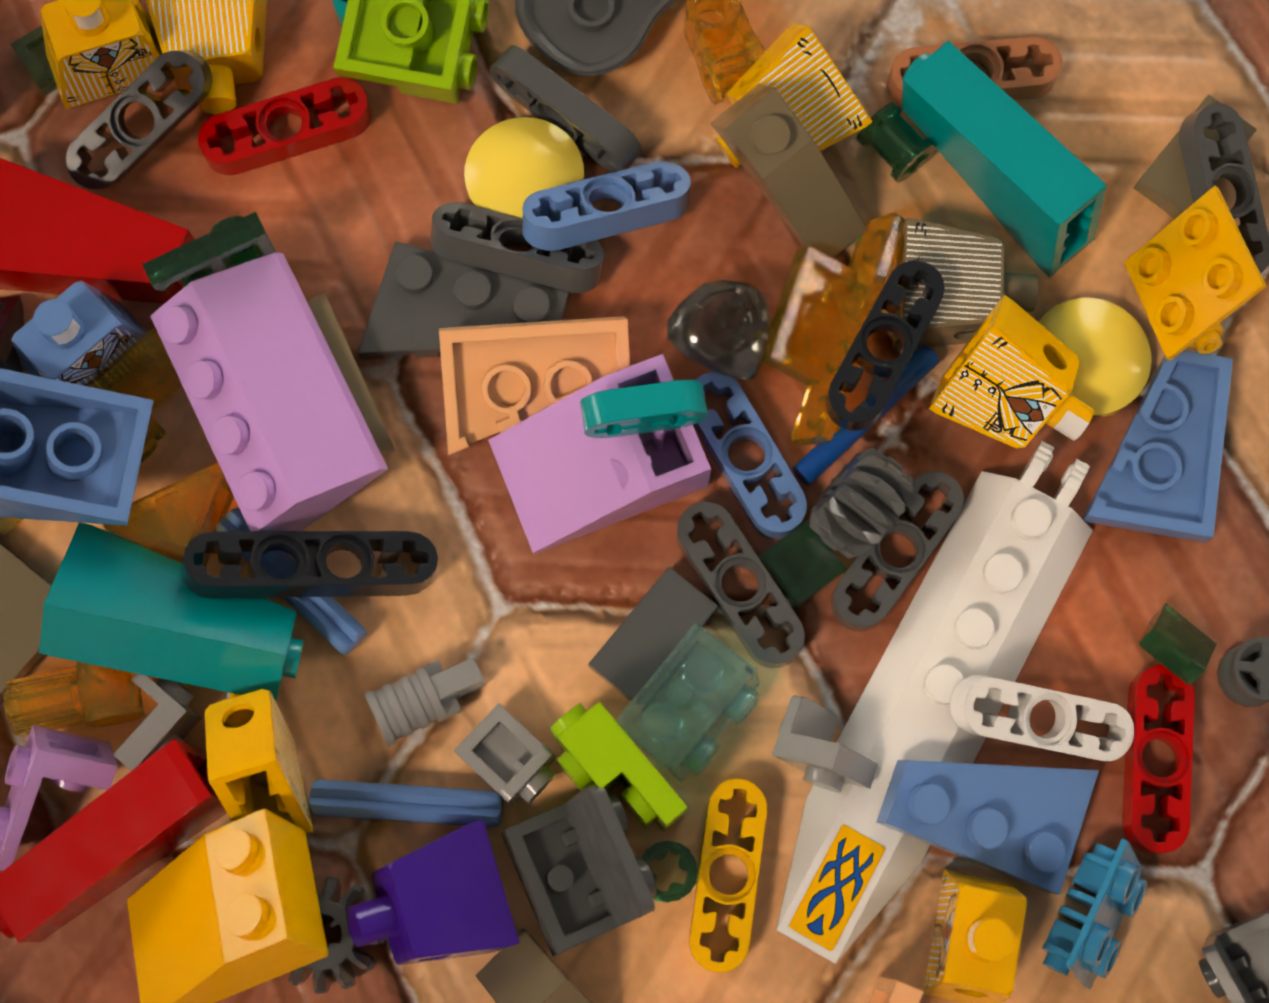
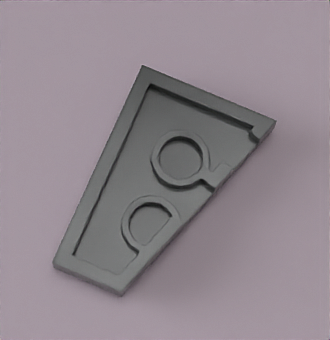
M395 241L358 354L361 360L383 359V355L415 354L416 358L439 357V328L564 320L571 294L567 291L448 260L439 256L436 252Z

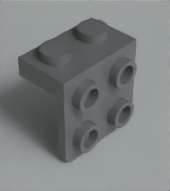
M596 784L584 788L565 804L501 832V836L552 957L655 910L652 896L656 895L655 880L645 860L640 856L635 858L624 833L628 831V820L625 810L615 794H607L604 787L599 788Z

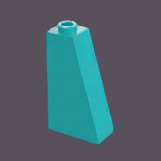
M949 40L933 54H922L912 62L902 79L903 111L1047 276L1051 277L1095 239L1107 185Z
M79 523L43 605L39 654L239 695L265 689L270 690L275 701H277L282 677L296 678L304 640L292 638L297 615L296 611L265 598H208L199 596L192 592L185 584L182 575V563L93 525Z

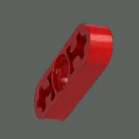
M344 77L333 78L214 115L205 121L200 128L198 145L207 163L214 171L223 175H237L355 138L368 127L371 120V109L366 93L359 83ZM346 99L351 115L346 118H339L334 102ZM315 107L321 127L314 128L308 108ZM283 114H293L302 120L299 132L288 139H278L269 133L273 120ZM256 125L264 143L263 145L256 146L253 140L254 136L249 128L250 126ZM232 134L235 139V151L231 154H224L220 148L222 147L221 138Z
M1158 664L1143 670L1133 678L1128 689L1127 712L1133 721L1134 738L1129 750L1125 753L1122 827L1129 843L1137 850L1147 854L1168 853L1178 849L1186 841L1190 831L1195 690L1189 676L1182 669L1170 664ZM1160 679L1164 680L1165 690L1175 692V701L1164 705L1162 710V724L1174 722L1176 725L1175 731L1167 728L1144 730V722L1150 723L1158 720V700L1147 697V688L1158 684ZM1151 740L1164 742L1174 753L1175 765L1172 772L1166 777L1152 775L1143 764L1142 752L1145 745ZM1141 785L1150 789L1173 787V797L1169 795L1159 797L1158 814L1160 818L1170 820V831L1159 833L1157 842L1153 841L1152 830L1142 828L1141 825L1142 816L1153 814L1155 794L1142 796Z

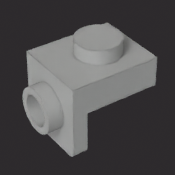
M136 674L131 679L155 700L158 705L113 754L130 771L173 739L186 743L183 739L202 719L188 706L195 696L180 682L161 678L157 679L156 677Z
M792 696L785 717L780 725L779 735L772 756L804 771L803 780L817 787L841 793L844 783L870 789L878 763L840 743L831 742L838 723V716L806 697Z
M499 703L454 750L464 762L511 806L520 797L528 804L531 803L556 775L548 768L556 760L555 754L545 744L543 745Z

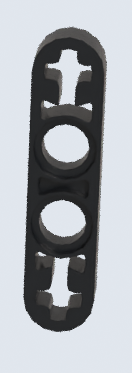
M213 531L196 536L186 546L182 563V575L185 584L192 592L208 598L408 596L418 594L428 586L437 568L438 555L435 546L427 537L410 531ZM270 551H285L296 561L297 570L288 578H273L262 569L261 558ZM334 551H350L360 560L362 569L354 577L341 578L331 573L327 567L326 558ZM373 551L380 552L378 564H383L378 575L379 577L371 575L375 560ZM242 552H251L248 568L250 578L240 577L242 565H240ZM401 552L410 553L412 562L422 563L418 565L414 575H406L403 565L392 564L397 562ZM205 554H218L219 563L225 565L221 568L220 576H207L206 567L200 565L204 562Z

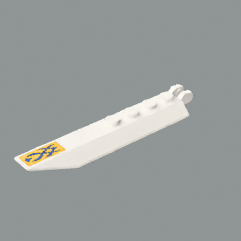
M1043 440L1035 448L1019 480L981 471L963 505L961 513L954 521L836 742L878 763L871 788L868 789L844 783L841 793L813 785L806 798L776 930L834 964L838 962L922 863L930 847L928 843L876 823L897 760L973 764L986 737L967 732L956 724L950 710V699L953 690L961 680L971 675H984L1015 682L1093 531L1069 507L1090 467L1088 464L1076 458L1074 463L1070 464L1061 478V485L1054 498L1033 488L1053 457L1054 446ZM976 698L974 711L982 714L998 715L1004 703L987 698Z

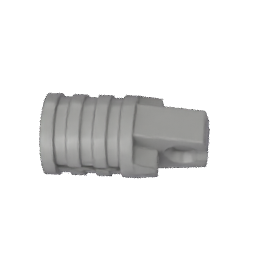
M474 658L446 670H443L439 661L436 660L416 669L414 674L399 678V681L392 684L388 683L375 692L371 690L364 693L388 747L397 743L396 740L403 736L407 737L413 734L414 731L420 728L424 729L437 720L442 722L462 712L457 700L485 686V679Z

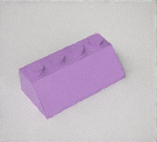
M274 252L191 281L150 315L250 531H302L388 470L283 253Z

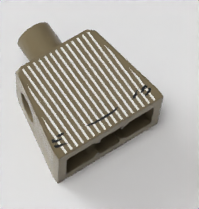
M906 218L897 240L896 267L912 260L929 263L939 271L945 286L941 303L917 348H920L922 345L934 347L966 344L1003 295L1011 298L1025 311L1033 312L1038 297L1037 275L1004 273L1005 245L1004 241L997 237L924 220ZM913 281L909 288L902 287L905 290V295L895 315L907 320L915 301L918 298H925L922 296L924 285L917 281ZM893 334V349L903 350L901 340L897 335Z

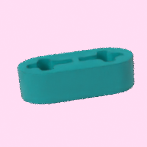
M675 380L605 390L590 394L580 401L584 434L592 438H612L682 428L700 423L708 417L703 385L696 380Z

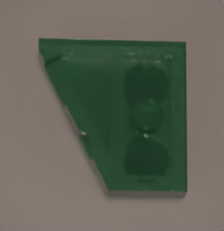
M253 212L245 217L232 216L223 219L212 227L210 233L145 262L142 266L153 288L163 291L175 281L181 282L184 288L191 281L277 251L257 213Z

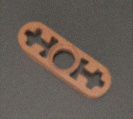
M1030 36L953 44L970 61L983 64L989 71L990 79L1013 100L1033 99L1045 95L1053 87L1062 68V56L1059 49L1054 43L1043 37ZM942 45L909 48L899 53L894 59L887 81V88L891 98L898 105L902 106V79L908 67L922 54L929 53L931 55ZM1026 58L1033 59L1035 67L1043 68L1039 77H1033L1030 68L1022 67ZM1003 70L1010 71L1006 81L1002 80Z

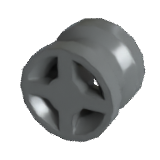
M1269 637L1253 638L1228 650L1220 659L1217 668L1218 684L1224 695L1234 703L1245 707H1256L1269 702ZM1244 673H1250L1253 679L1257 681V686L1254 687V683Z

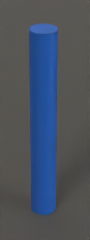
M922 345L914 352L878 420L940 363L939 357L930 347ZM864 400L852 412H856L860 405H865L869 408L872 406ZM837 425L792 467L794 474L804 484L810 486L872 426L860 431H850Z

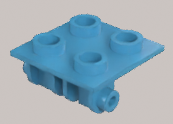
M1121 839L1116 851L1104 845L1096 844L1092 854L1084 853L1072 883L1095 894L1096 898L1072 888L1068 889L1066 895L1090 908L1088 916L1061 906L1058 911L1060 915L1083 927L1080 930L1056 918L1042 947L1047 952L1043 965L1065 976H1068L1069 971H1071L1081 984L1090 990L1097 975L1105 979L1111 972L1121 945L1119 940L1114 939V935L1124 914L1129 917H1133L1136 914L1147 888V880L1140 878L1143 869L1129 841Z

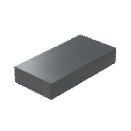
M668 567L589 662L588 666L638 707L717 611L718 605L672 568Z

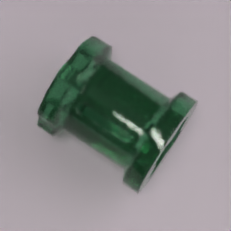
M890 102L871 117L873 122L861 129L856 139L862 146L871 145L892 168L890 175L899 183L915 173L931 157L937 145L930 137L922 139L901 117L903 109L896 102Z
M668 840L653 844L642 855L648 866L651 860L662 862L667 853L679 858L677 869L686 873L684 882L682 884L672 882L667 891H661L656 888V895L652 896L655 901L665 903L680 900L689 894L696 883L698 874L696 859L690 850L679 842ZM652 872L656 884L657 876Z

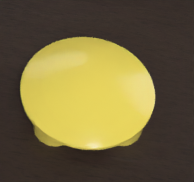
M519 117L499 122L479 136L468 153L464 177L468 195L474 206L522 218L523 204L528 196L540 190L584 180V164L577 145L561 128L542 119Z
M1077 298L1055 306L1040 319L1039 323L1077 355L1080 365L1070 395L1095 409L1093 416H1112L1130 404L1141 393L1151 371V348L1141 325L1126 310L1102 299Z

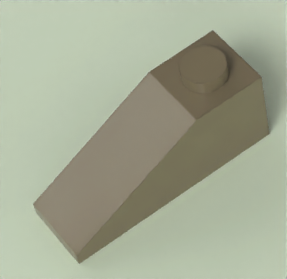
M762 84L756 85L710 123L818 267L822 268L868 230L814 140L776 88Z

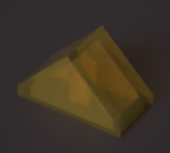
M215 463L132 502L127 526L103 524V526L114 535L168 558L183 562L184 551L189 542L202 533L216 531L218 522L228 513L234 496L219 463ZM211 553L205 554L204 562L200 565L206 567Z

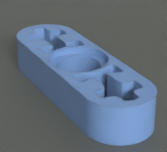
M658 161L540 190L528 196L524 201L522 233L525 240L533 247L546 251H555L672 221L681 217L687 211L691 179L687 171L681 166L671 162ZM598 200H613L618 202L622 208L613 212H604L594 208L591 204Z
M711 372L700 376L696 381L702 383L704 396L705 392L712 391L716 397L727 395L730 398L726 402L725 413L732 426L736 425L740 419H744L746 424L733 427L722 439L718 440L714 434L722 433L724 424L718 413L714 409L707 410L708 417L705 420L694 424L696 431L754 529L761 535L772 539H781L792 535L800 527L807 510V501L803 490L739 383L733 377L721 372ZM740 440L753 441L762 449L764 461L755 470H739L729 460V448ZM771 471H775L778 476L771 478L768 485L775 499L784 501L788 498L792 502L787 512L788 521L783 523L776 515L766 518L762 514L766 509L768 500L760 485L752 493H749L745 487L761 482Z

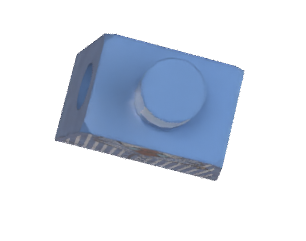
M82 280L73 283L56 299L46 300L41 303L35 310L33 318L15 332L11 339L26 374L103 390L109 388L159 345L117 299Z

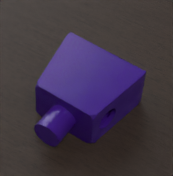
M483 819L474 821L372 873V883L377 898L349 906L346 909L347 926L353 943L357 947H362L388 938L392 955L397 965L489 954L520 943Z

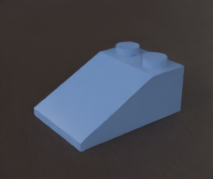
M0 368V517L127 526L154 400Z

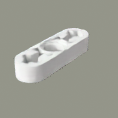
M984 675L968 676L957 684L950 699V710L956 724L967 732L988 738L1100 761H1114L1122 757L1129 750L1134 738L1132 718L1120 705ZM976 698H987L1011 705L1008 717L990 713L982 714L974 711ZM1048 700L1055 710V723L1047 734L1037 736L1030 727V713L1038 702ZM1077 719L1109 725L1107 737H1096L1076 732Z

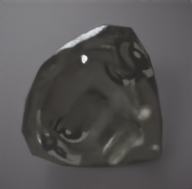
M719 280L704 283L683 299L668 319L667 340L686 359L708 370L732 378L752 380L756 377L764 358L769 333L770 312L765 293L749 282Z

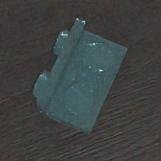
M695 622L615 721L634 743L665 766L674 778L682 782L690 771L697 776L711 763L720 749V744L715 740L729 722L732 721L739 725L756 706L761 696L756 691L760 684L757 669Z

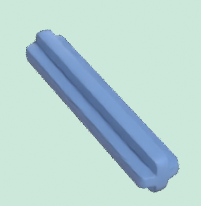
M237 507L229 511L216 526V531H250L240 509ZM270 551L260 560L264 572L273 578H288L297 570L296 561L285 551ZM242 552L241 557L248 564L250 562L251 552ZM283 597L341 654L346 655L353 651L367 634L365 628L333 597Z
M317 779L313 781L310 789L309 808L310 812L317 816L465 826L483 819L485 827H497L502 821L503 798L496 791Z

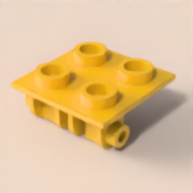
M1213 186L1124 261L1166 359L1170 361L1188 347L1196 348L1199 354H1208L1220 348L1222 345L1220 337L1224 332L1220 322L1267 287L1217 186Z

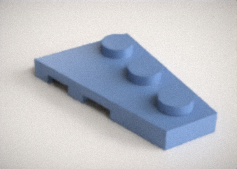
M1186 350L1171 361L1167 360L1164 355L1082 518L1085 522L1203 543L1208 542L1214 537L1233 364L1232 358L1199 354Z
M897 760L876 823L1047 893L1060 895L1099 770Z

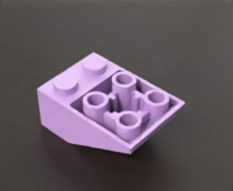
M663 354L603 376L488 440L533 555L708 487L711 467L693 425L612 438H592L584 434L580 407L582 398L605 390L674 381Z

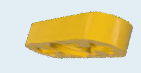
M730 779L721 783L713 791L707 804L689 932V949L694 960L700 966L715 973L729 972L737 968L745 960L750 946L767 817V802L759 787L745 779ZM733 791L745 793V804L755 807L754 817L744 818L740 824L739 839L752 838L751 852L732 844L712 846L714 832L724 837L728 835L729 815L719 812L718 805L720 801H729L732 798ZM720 856H734L746 868V883L739 892L733 895L719 893L710 883V866ZM705 897L721 905L744 904L741 919L735 915L728 914L727 935L737 938V947L735 951H725L722 961L711 960V950L705 946H700L702 932H713L717 912L703 913Z

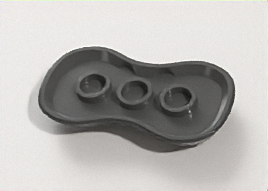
M516 0L515 13L527 39L552 64L575 75L594 76L605 74L627 63L641 48L658 17L678 0Z

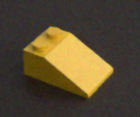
M261 809L205 833L127 899L140 1003H215L329 956L305 830L266 809Z

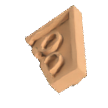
M625 316L439 328L448 455L469 447V444L493 434L502 433L599 378L629 367L628 319Z

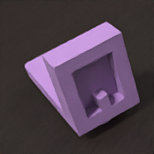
M32 725L25 747L16 745L13 748L6 769L5 784L11 785V789L5 806H0V871H4L14 862L43 777L49 778L56 786L70 791H86L89 786L108 790L111 787L118 765L115 756H113L114 753L109 741Z

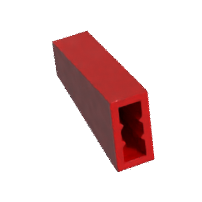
M0 158V289L60 295L73 283L82 280L117 300L165 304L191 281L199 279L203 266V251L188 229Z
M173 739L0 873V931L9 939L15 937L18 943L41 942L227 814L208 780L207 752Z

